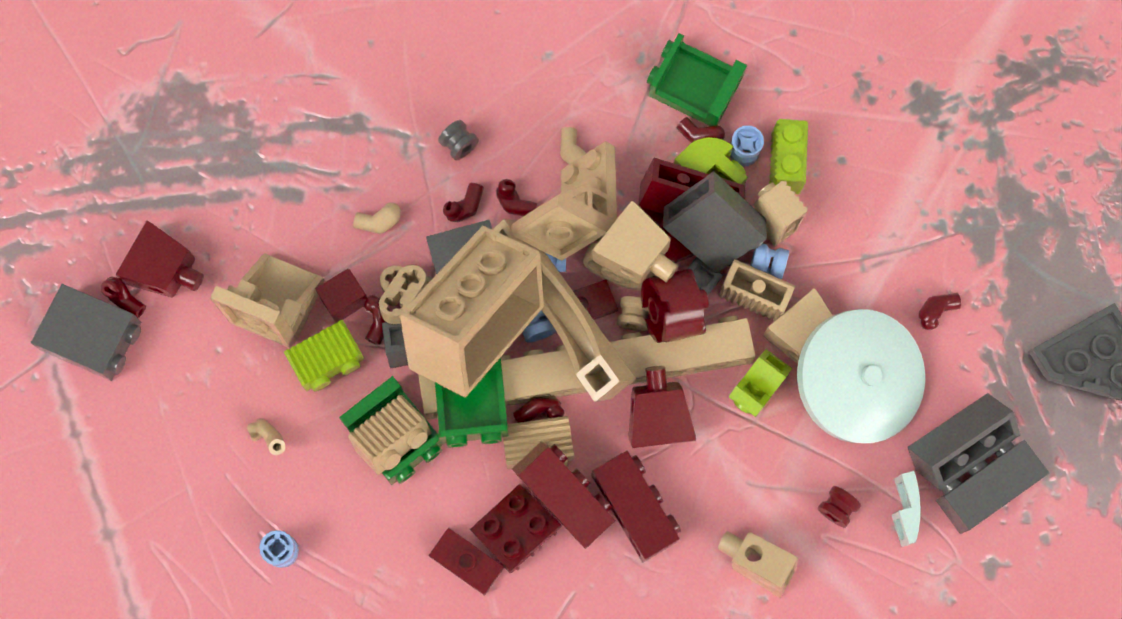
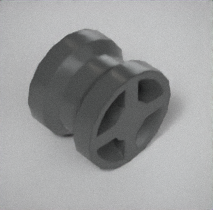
M457 120L450 124L438 138V142L443 147L450 149V155L454 160H460L468 155L479 141L475 134L469 133L466 130V124L462 120Z

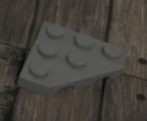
M1115 303L1029 351V354L1046 380L1122 401V314Z

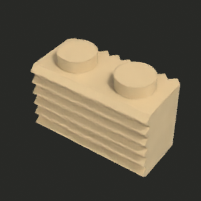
M781 181L777 185L772 182L765 186L758 193L760 198L753 204L755 209L766 219L767 238L774 247L797 231L808 207L803 206V202L799 201V197L795 196V192L791 191V187L786 186L787 181Z
M734 259L719 296L720 299L725 297L726 301L731 300L732 304L737 303L738 307L743 305L744 309L749 308L750 312L755 311L756 315L761 313L762 317L767 316L768 320L773 318L775 322L784 314L795 285Z
M398 395L397 399L387 403L386 407H382L381 411L376 412L375 416H371L370 420H366L364 424H360L359 428H355L354 432H350L348 437L356 453L379 475L384 470H391L396 467L401 457L412 448L417 449L426 442L431 431L426 419L402 395Z
M568 416L507 424L509 437H503L507 469H512L541 441L549 448L555 444L568 458L564 463L566 466H568V461L574 460Z

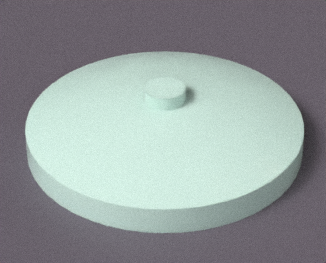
M858 309L845 311L824 320L807 338L798 361V390L807 413L827 434L851 443L880 442L899 433L915 416L925 389L924 361L912 335L894 318L874 310Z

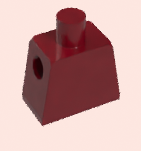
M146 221L115 274L129 286L167 297H174L181 285L196 291L204 278V274L191 268L195 261L193 254L149 221Z
M664 366L646 368L647 385L635 386L631 392L628 436L632 448L696 441L689 409L680 383H667L666 368Z

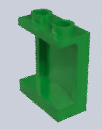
M678 33L674 42L668 40L661 54V57L664 58L661 66H654L647 79V83L650 84L648 96L708 126L718 125L744 77L747 65L738 60H735L733 66L726 64L684 43L685 35Z
M501 357L466 398L435 382L440 443H447L449 448L467 446V441L481 440L482 444H495L502 442V437H509Z
M392 376L339 418L349 432H354L355 428H359L360 424L370 420L371 416H375L376 412L381 411L382 407H386L387 403L397 399L398 395H402L420 414L421 412ZM428 421L427 424L431 434L427 437L426 442L417 449L412 448L403 455L396 467L382 472L391 485L396 481L399 484L404 483L416 472L413 469L423 460L426 463L432 461L442 452L440 447L444 443H440L439 435Z

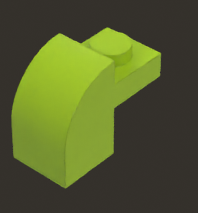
M710 137L696 140L674 159V164L711 174L714 171L720 178L745 185L748 179L745 175L746 171L741 164L735 160H729L733 146L722 139Z
M765 349L730 393L729 398L734 401L738 409L756 417L791 372L792 368Z

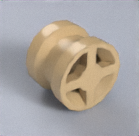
M622 297L620 302L622 314L617 318V325L629 330L647 331L645 319L648 318V307L642 308L640 297Z

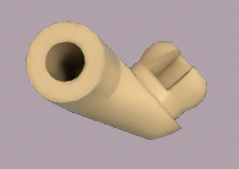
M564 127L561 129L560 155L570 165L585 155L586 152L576 145L577 129Z
M387 203L373 216L357 212L353 228L378 234L385 233L398 223L401 209L395 203Z
M256 419L257 422L248 424L247 430L253 441L264 437L270 453L280 455L284 452L286 446L282 435L265 419Z

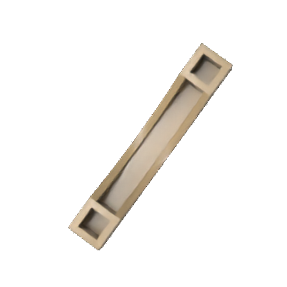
M503 219L492 230L540 251L544 303L542 311L555 328L567 349L575 375L594 402L612 399L636 378L546 253L512 236V224L517 220Z

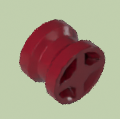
M833 486L829 491L830 497L819 505L818 510L831 522L846 528L850 523L849 516L852 512L859 510L861 503L849 492L838 486Z

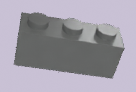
M987 393L907 448L915 470L941 490L1021 434L1014 412Z
M1025 440L1016 445L1012 442L1008 443L995 452L997 458L989 464L984 460L970 469L968 472L971 476L962 483L957 478L941 489L945 495L936 500V502L960 534L971 530L1049 474V471Z

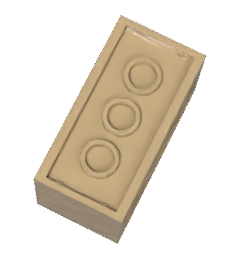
M482 226L400 313L409 369L466 398L543 309L540 251Z

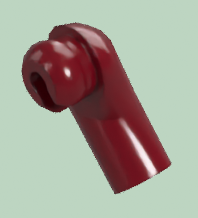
M688 117L681 120L676 127L690 143L702 138L711 137L723 140L725 137V131L721 126L714 125L698 128Z
M504 179L500 181L496 189V197L504 211L524 217L537 208V203L520 199L515 190L516 185L512 180Z
M469 183L464 199L458 202L448 201L443 207V214L451 222H460L474 216L478 210L484 187L477 183Z
M109 277L101 284L103 295L108 297L112 303L134 314L137 318L144 313L146 305L131 295L122 279Z
M953 293L928 298L919 311L921 327L926 330L937 328L939 325L938 319L943 311L961 308L960 295Z
M370 295L364 303V308L367 312L372 313L373 323L365 339L374 345L380 346L384 338L382 323L386 321L382 318L379 309L381 296L378 298L375 295Z
M534 398L513 412V416L517 423L531 421L541 414H547L548 419L563 417L565 411L560 406L561 402L556 398Z

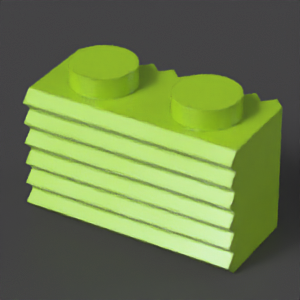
M779 119L776 121L771 134L772 150L770 152L771 168L769 171L771 173L769 184L773 182L777 185L781 181H787L786 186H790L791 191H794L795 194H801L806 183L808 122Z
M339 320L325 330H321L314 336L284 351L306 392L310 389L314 392L324 389L331 383L330 378L341 372L343 375L353 373L360 368L359 362L364 360L359 347L343 320Z

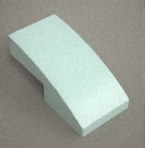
M915 471L901 474L894 479L903 506V510L892 514L901 547L915 543L919 532L921 506Z

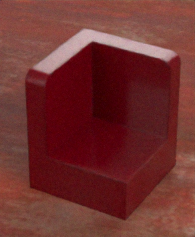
M350 269L344 270L315 288L335 323L364 307L367 299L366 293Z

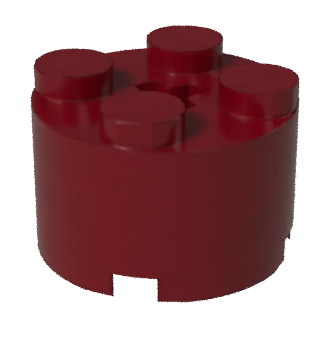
M692 269L676 271L667 282L657 275L643 281L641 285L642 308L648 307L651 318L645 319V322L655 342L666 343L706 333L704 310L708 309L709 300L704 289L699 290Z

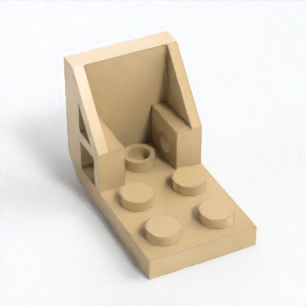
M605 141L562 169L561 194L556 195L512 224V236L562 261L605 235L617 220L615 146Z
M264 253L244 275L237 288L228 286L226 290L216 286L210 299L231 324L291 348L298 340L317 300L318 294L315 288L325 283V279Z

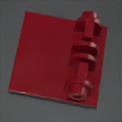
M519 484L470 530L501 562L504 568L509 573H512L514 570L518 571L520 569L519 566L530 555L533 557L535 555L534 552L537 549L540 550L542 548L541 545L552 535L555 536L557 534L556 531L562 525Z

